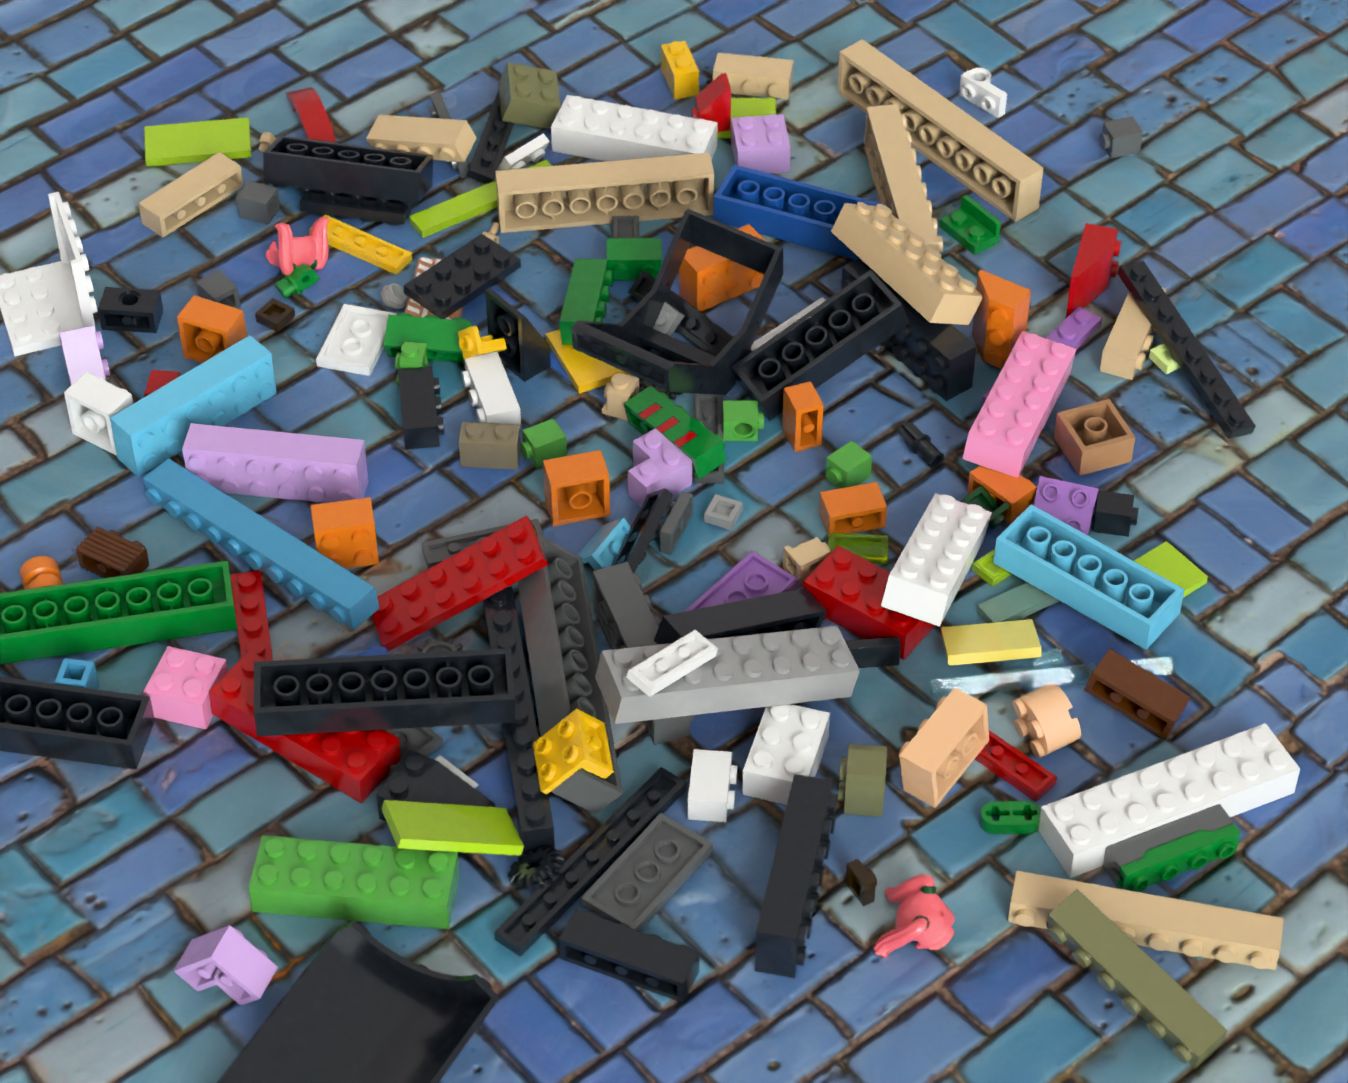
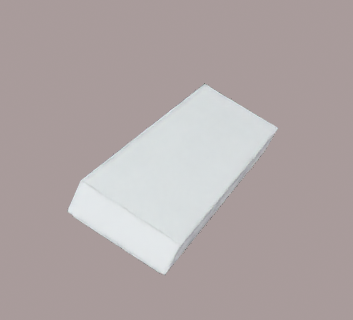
M693 630L629 669L627 679L647 696L651 697L714 658L718 648L698 631Z

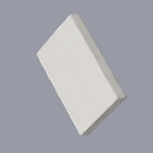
M344 304L316 358L317 366L370 376L384 349L388 314H397Z

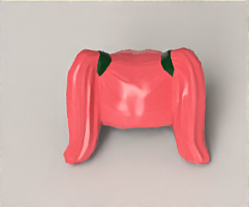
M320 217L312 225L311 234L303 237H293L289 224H276L279 249H277L276 242L272 241L266 252L267 261L280 268L282 273L287 276L293 273L296 267L303 264H308L313 270L323 269L328 260L329 252L327 236L329 218Z
M919 874L895 888L889 887L885 890L887 900L900 905L896 913V929L888 931L878 939L873 948L876 955L886 958L890 952L911 941H918L916 944L917 949L937 950L944 947L951 940L954 934V930L951 927L955 921V916L936 894L934 879L931 876Z

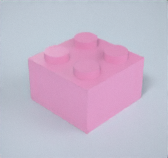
M168 646L143 691L144 696H149L151 699L154 718L207 729L214 716L211 710L209 690L228 672L226 659Z

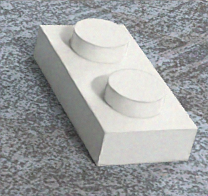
M543 133L504 157L497 170L524 169L526 163L531 160L533 163L537 162L546 154L544 150L550 141Z

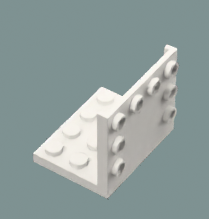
M59 192L48 194L61 261L0 275V311L14 356L60 346V332L94 326L96 332L93 313L98 311L94 296L89 297V292L94 290L90 275L85 276V271L89 270L86 254L80 255V253H83L81 239L79 236L75 237L77 230L74 219L68 220V218H72L68 202H62Z

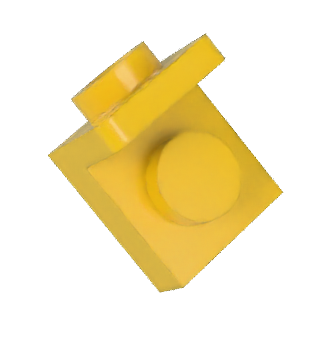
M471 326L458 331L459 347L462 350L464 359L507 349L504 338L493 340L492 335L480 337L477 326Z

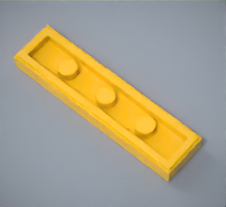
M328 215L323 216L329 218L327 225L328 245L395 275L413 260L412 252Z

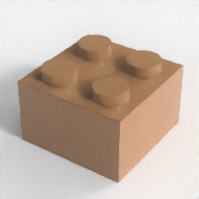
M1110 399L1057 413L1054 439L1078 476L1132 462L1135 436Z

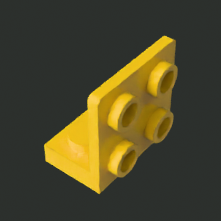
M577 708L533 744L540 791L544 794L550 793L580 768L603 779L614 773L605 723Z

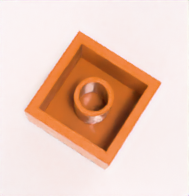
M194 295L177 315L183 356L199 363L207 361L247 337L244 311L235 307Z
M601 450L543 460L545 504L553 526L610 516L609 472Z
M371 497L311 505L316 551L345 569L379 564Z

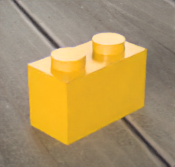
M686 41L662 44L661 70L674 100L697 96L699 94V70Z

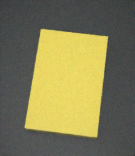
M1032 619L941 627V638L947 662L950 666L1042 657L1041 645Z

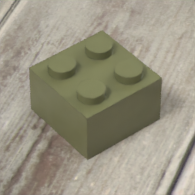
M507 62L498 83L502 121L551 130V126L561 108L557 71Z

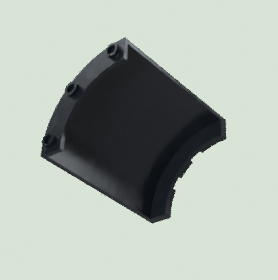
M353 921L339 926L217 1083H439L500 997L492 990L490 983L477 974L470 976L443 974L403 958L372 937L368 929L363 925Z

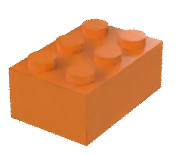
M750 224L738 228L740 231L766 241ZM695 246L687 250L679 268V295L702 312L760 287L765 274Z

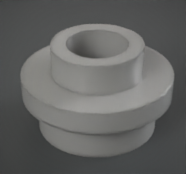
M391 283L381 289L382 301L387 307L402 309L404 307L407 295L404 294V289L400 285Z

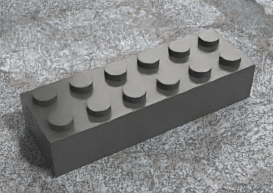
M628 562L593 571L594 613L611 650L658 645L654 638L659 628L660 620L658 616L653 617L649 596L647 594L643 595L640 577L637 572H632ZM694 716L664 718L643 722L653 744L658 745L690 736V722L694 721Z

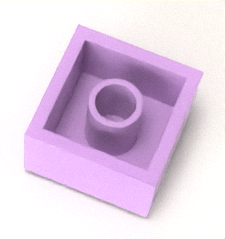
M783 114L731 118V145L735 165L768 174L790 172L791 147Z

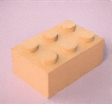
M955 687L947 697L944 696L940 699L936 706V711L929 719L926 718L922 721L914 738L911 741L905 742L900 749L901 776L905 792L934 808L937 807L989 742L987 704Z

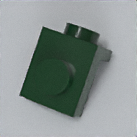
M982 485L960 501L969 505H979L984 510L992 512L988 524L992 529L1006 518L1003 513L1010 507L1008 502L999 506Z

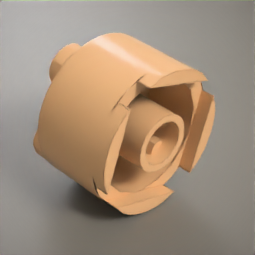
M1051 683L1044 685L1012 701L1013 708L1018 716V719L1014 720V726L1021 737L1027 736L1030 739V747L1036 758L1039 759L1080 739L1081 729L1078 719L1076 717L1071 720L1068 709L1073 707L1058 685H1051Z

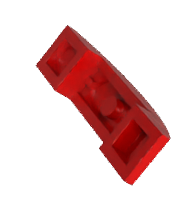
M309 87L286 92L293 112L296 111L304 129L306 139L337 143L326 110L315 89Z

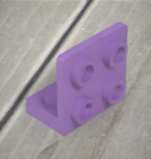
M1040 476L1033 505L1088 535L1094 508L1097 505L1099 488Z

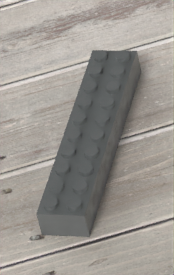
M537 534L549 565L518 581V589L540 736L547 733L577 708L605 723L614 771L606 779H603L580 768L551 792L597 814L623 793L608 707L595 679L599 664V654L583 561L578 555Z

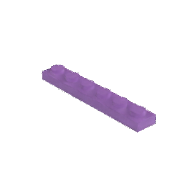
M1078 307L1045 339L1062 343L1077 350L1101 327L1102 318ZM992 388L982 396V405L985 403Z

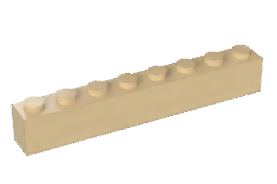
M1016 871L1008 922L1017 923L1025 927L1033 926L1048 929V914L1078 889L1138 946L1149 947L1158 951L1166 950L1183 953L1191 957L1199 956L1216 959L1224 963L1249 965L1258 969L1276 970L1281 950L1284 918Z

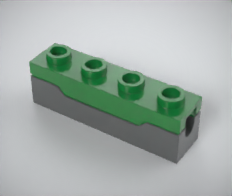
M1217 804L1107 846L1103 868L1114 884L1118 886V889L1140 892L1154 883L1162 880H1171L1185 871L1197 870L1206 863L1216 859L1230 857L1237 850L1240 830L1233 824L1234 822L1221 804Z

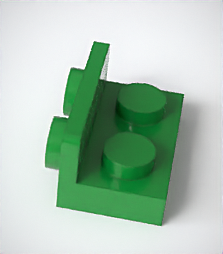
M964 195L961 197L960 208L940 218L939 227L973 255H976L999 243L1001 222L968 195Z

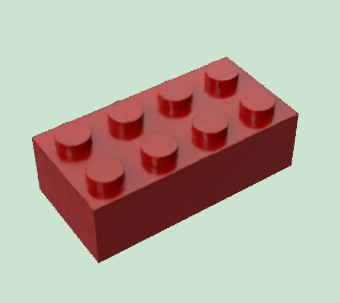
M839 545L804 580L803 588H806L827 610L825 614L826 619L863 639L899 637L901 644L900 658L902 660H905L935 626L934 624L882 607L881 603L890 572Z

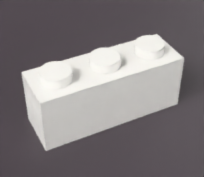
M498 352L466 358L465 371H461L464 387L470 388L468 393L471 406H477L476 416L478 423L520 424L521 429L520 407Z

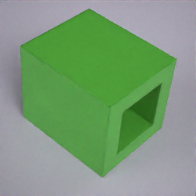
M554 418L522 430L523 442L520 443L521 452L525 459H530L535 468L542 467L543 460L567 456L566 435Z
M851 440L826 457L825 478L838 488L859 485L871 476L872 455Z

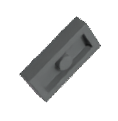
M682 491L677 501H673L670 504L666 521H662L658 527L657 538L660 539V552L671 555L693 515V494Z

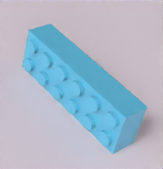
M249 335L110 417L118 460L136 476L140 477L182 451L191 423L225 426L227 423L277 394L271 352Z
M1032 504L996 538L994 564L1145 650L1180 614L1184 594L1183 588Z

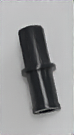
M904 421L898 428V433L911 446V451L914 454L918 453L930 468H936L941 465L944 460V454L931 443L930 436L923 434L912 422Z

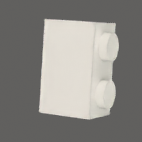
M693 750L688 793V820L727 821V811L734 810L735 790H730V784L736 785L738 765H732V752Z

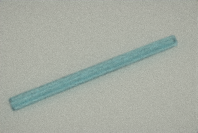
M1171 656L1130 660L1155 676L1174 673V662ZM1099 663L932 679L929 688L931 696L939 698L947 697L954 687L969 695L1039 688L1050 683L1051 685L1056 684L1058 686L1088 683L1092 672Z

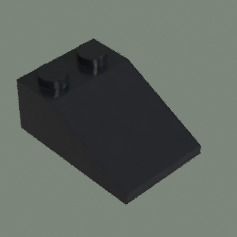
M491 288L485 290L488 335H492L493 340L504 338L507 349L498 352L502 364L524 382L551 367V348L548 342L517 309Z
M410 749L376 795L379 819L386 821L381 810L384 800L495 807L494 802L440 762Z

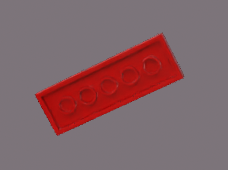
M528 516L522 517L377 596L380 609L372 616L382 646L386 647L389 652L549 565Z

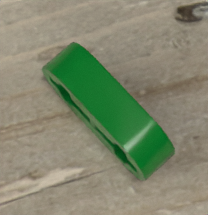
M1029 801L988 802L981 808L980 826L985 832L995 835L1032 834L1038 831L1041 808ZM992 815L997 816L998 820H993ZM1023 815H1029L1031 820H1025Z

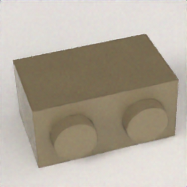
M462 422L459 437L460 466L467 468L518 470L521 454L520 424Z

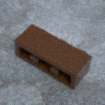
M1110 648L1092 672L1084 691L1165 740L1182 716L1191 697L1184 694L1178 688L1169 685L1153 673L1146 671Z

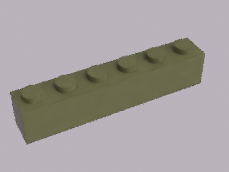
M1078 889L1048 914L1047 931L1051 938L1060 945L1064 943L1072 951L1073 958L1083 968L1089 967L1097 975L1096 978L1104 989L1109 992L1113 990L1122 999L1121 1002L1128 1012L1132 1015L1138 1014L1147 1023L1148 1030L1157 1039L1161 1040L1163 1038L1172 1046V1052L1182 1063H1189L1196 1069L1224 1042L1227 1029Z

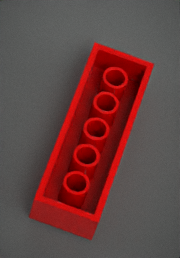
M249 650L209 690L212 714L362 804L389 775L390 767L396 765L401 760L399 738L385 730L257 736L254 717V662L267 660Z

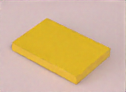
M560 329L546 333V341L579 394L607 385L608 382H611L612 376L618 372L631 376L627 372L573 349V345H562Z

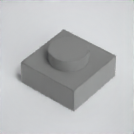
M665 302L653 329L672 336L684 315Z
M715 494L704 513V522L732 530L743 511V502Z

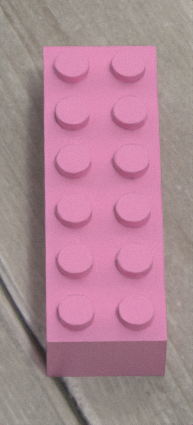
M1022 331L968 433L963 459L1018 478L1070 375L1076 349L1039 337L1036 334Z

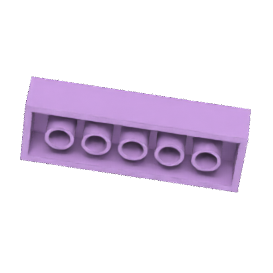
M191 423L182 447L185 468L220 491L229 494L330 503L364 498L369 482L364 440Z

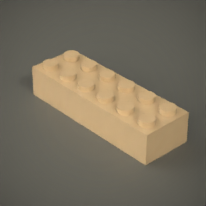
M862 202L857 204L844 203L831 230L838 239L930 323L969 325L983 298V295L975 289L974 283L961 277L956 267L942 260L939 252L929 248L921 236L912 233L908 229L907 223L894 217L891 214L892 210L882 204L871 206Z

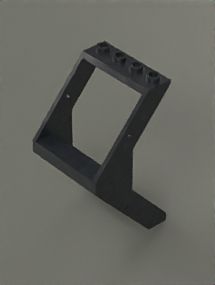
M687 209L684 212L651 291L619 324L578 320L571 327L573 349L669 392L726 395L737 382L731 366L749 354L783 276V248ZM690 243L765 274L741 330L717 356L653 329Z

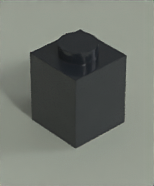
M1099 491L1093 532L1129 537L1130 525H1137L1139 508L1133 507L1134 495Z

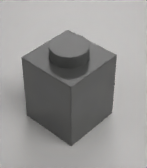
M1133 116L1103 122L1099 142L1101 148L1106 150L1111 159L1140 153L1143 131Z
M248 181L244 188L239 190L236 195L239 217L269 225L280 209L278 188Z
M217 270L196 282L198 297L237 309L241 307L238 287L221 271Z

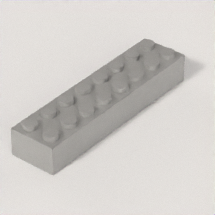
M838 626L707 639L718 648L716 656L651 697L647 696L627 679L628 670L672 643L603 650L595 679L614 724L851 697L860 670Z

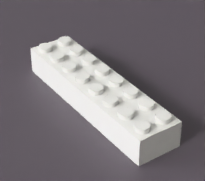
M1265 723L1042 806L1038 831L1069 878L1103 866L1107 846L1209 807L1221 804L1229 817L1293 794L1300 768Z

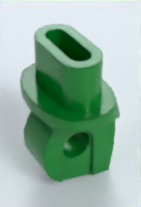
M303 264L296 267L295 271L288 276L283 273L284 278L274 283V285L286 299L294 293L296 295L303 294V290L312 286L320 278L308 264Z

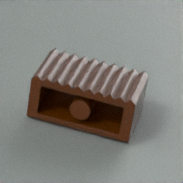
M96 526L95 530H92V533L84 539V542L77 545L76 548L80 567L99 575L101 578L142 573L149 566L145 546L138 541L131 542L122 538L115 530L107 531Z

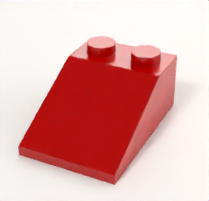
M1085 223L1071 275L1066 318L1078 307L1084 309L1108 288L1111 277L1116 278L1119 262L1114 261V257H1119L1122 241L1117 240L1118 229Z

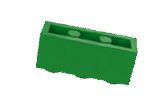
M408 313L388 314L384 348L388 357H396L397 353H401V347L404 342L427 343L428 360L465 363L462 350L459 347L458 331L471 327L473 324L471 321L459 317L448 320L434 315L414 317Z

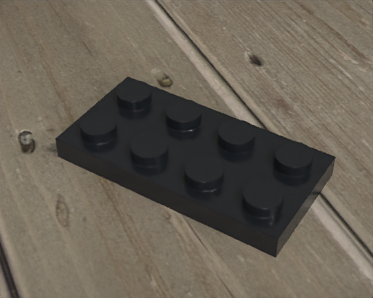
M480 234L404 285V294L437 317L445 319L484 293L485 290L493 287L521 268V259L484 234Z

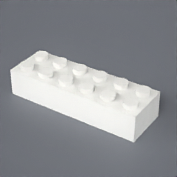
M567 95L551 126L552 151L601 161L710 153L712 160L717 148V122Z
M935 493L889 575L881 606L940 627L984 541L992 512L984 510L979 505H969L955 500L952 496Z

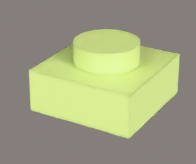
M1165 344L1150 350L1149 359L1165 374L1180 368Z

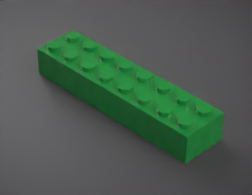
M228 561L0 593V664L237 630Z

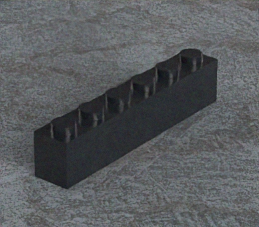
M806 588L665 615L659 624L654 641L658 645L674 643L693 630L698 631L706 639L820 628L827 610Z

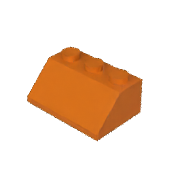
M980 270L978 272L976 290L983 295V298L974 314L972 337L983 362L1002 369L1021 332H1026L1031 290Z

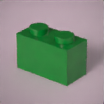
M607 238L609 270L614 272V281L636 280L642 270L649 272L656 278L662 266L661 238Z

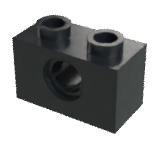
M105 287L98 307L102 330L157 333L163 314L160 290Z

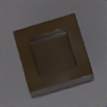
M272 298L255 313L256 322L279 332L295 317V310Z
M858 858L847 863L845 884L863 907L874 902L877 879L870 868H865Z

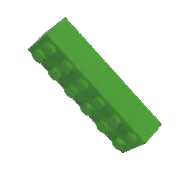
M262 835L249 884L252 911L449 930L460 877L458 852L399 849L392 846Z

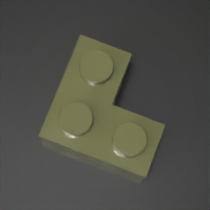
M849 744L848 757L841 756L839 779L841 781L839 782L838 801H845L844 814L883 816L887 763L886 746Z

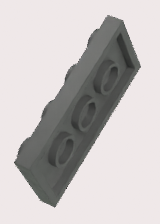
M660 813L581 897V904L601 918L615 923H624L632 929L641 931L713 852V843Z

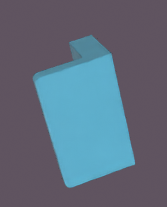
M624 518L605 524L596 532L578 554L582 558L583 564L589 562L594 570L612 565L631 528Z

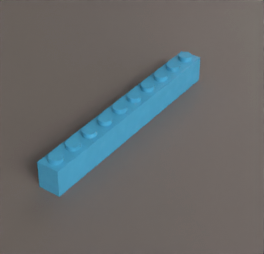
M168 458L143 477L146 488L145 495L153 505L161 506L173 518L178 517L186 522L192 530H198L206 535L212 543L220 544L234 557L239 556L253 569H259L267 574L273 582L281 583L289 588L295 596L303 597L315 609L328 613L337 623L345 624L355 630L380 609L375 587Z

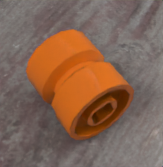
M33 557L27 560L20 568L19 573L24 590L63 584L58 563L51 557Z

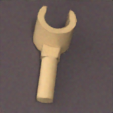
M270 132L263 133L259 140V151L264 152L277 138Z
M495 222L489 232H482V234L499 244V237L495 234L500 227L499 223Z

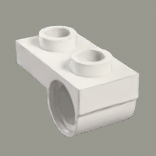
M973 68L961 75L959 95L997 118L1004 115L1007 93L990 84L991 73L984 68Z

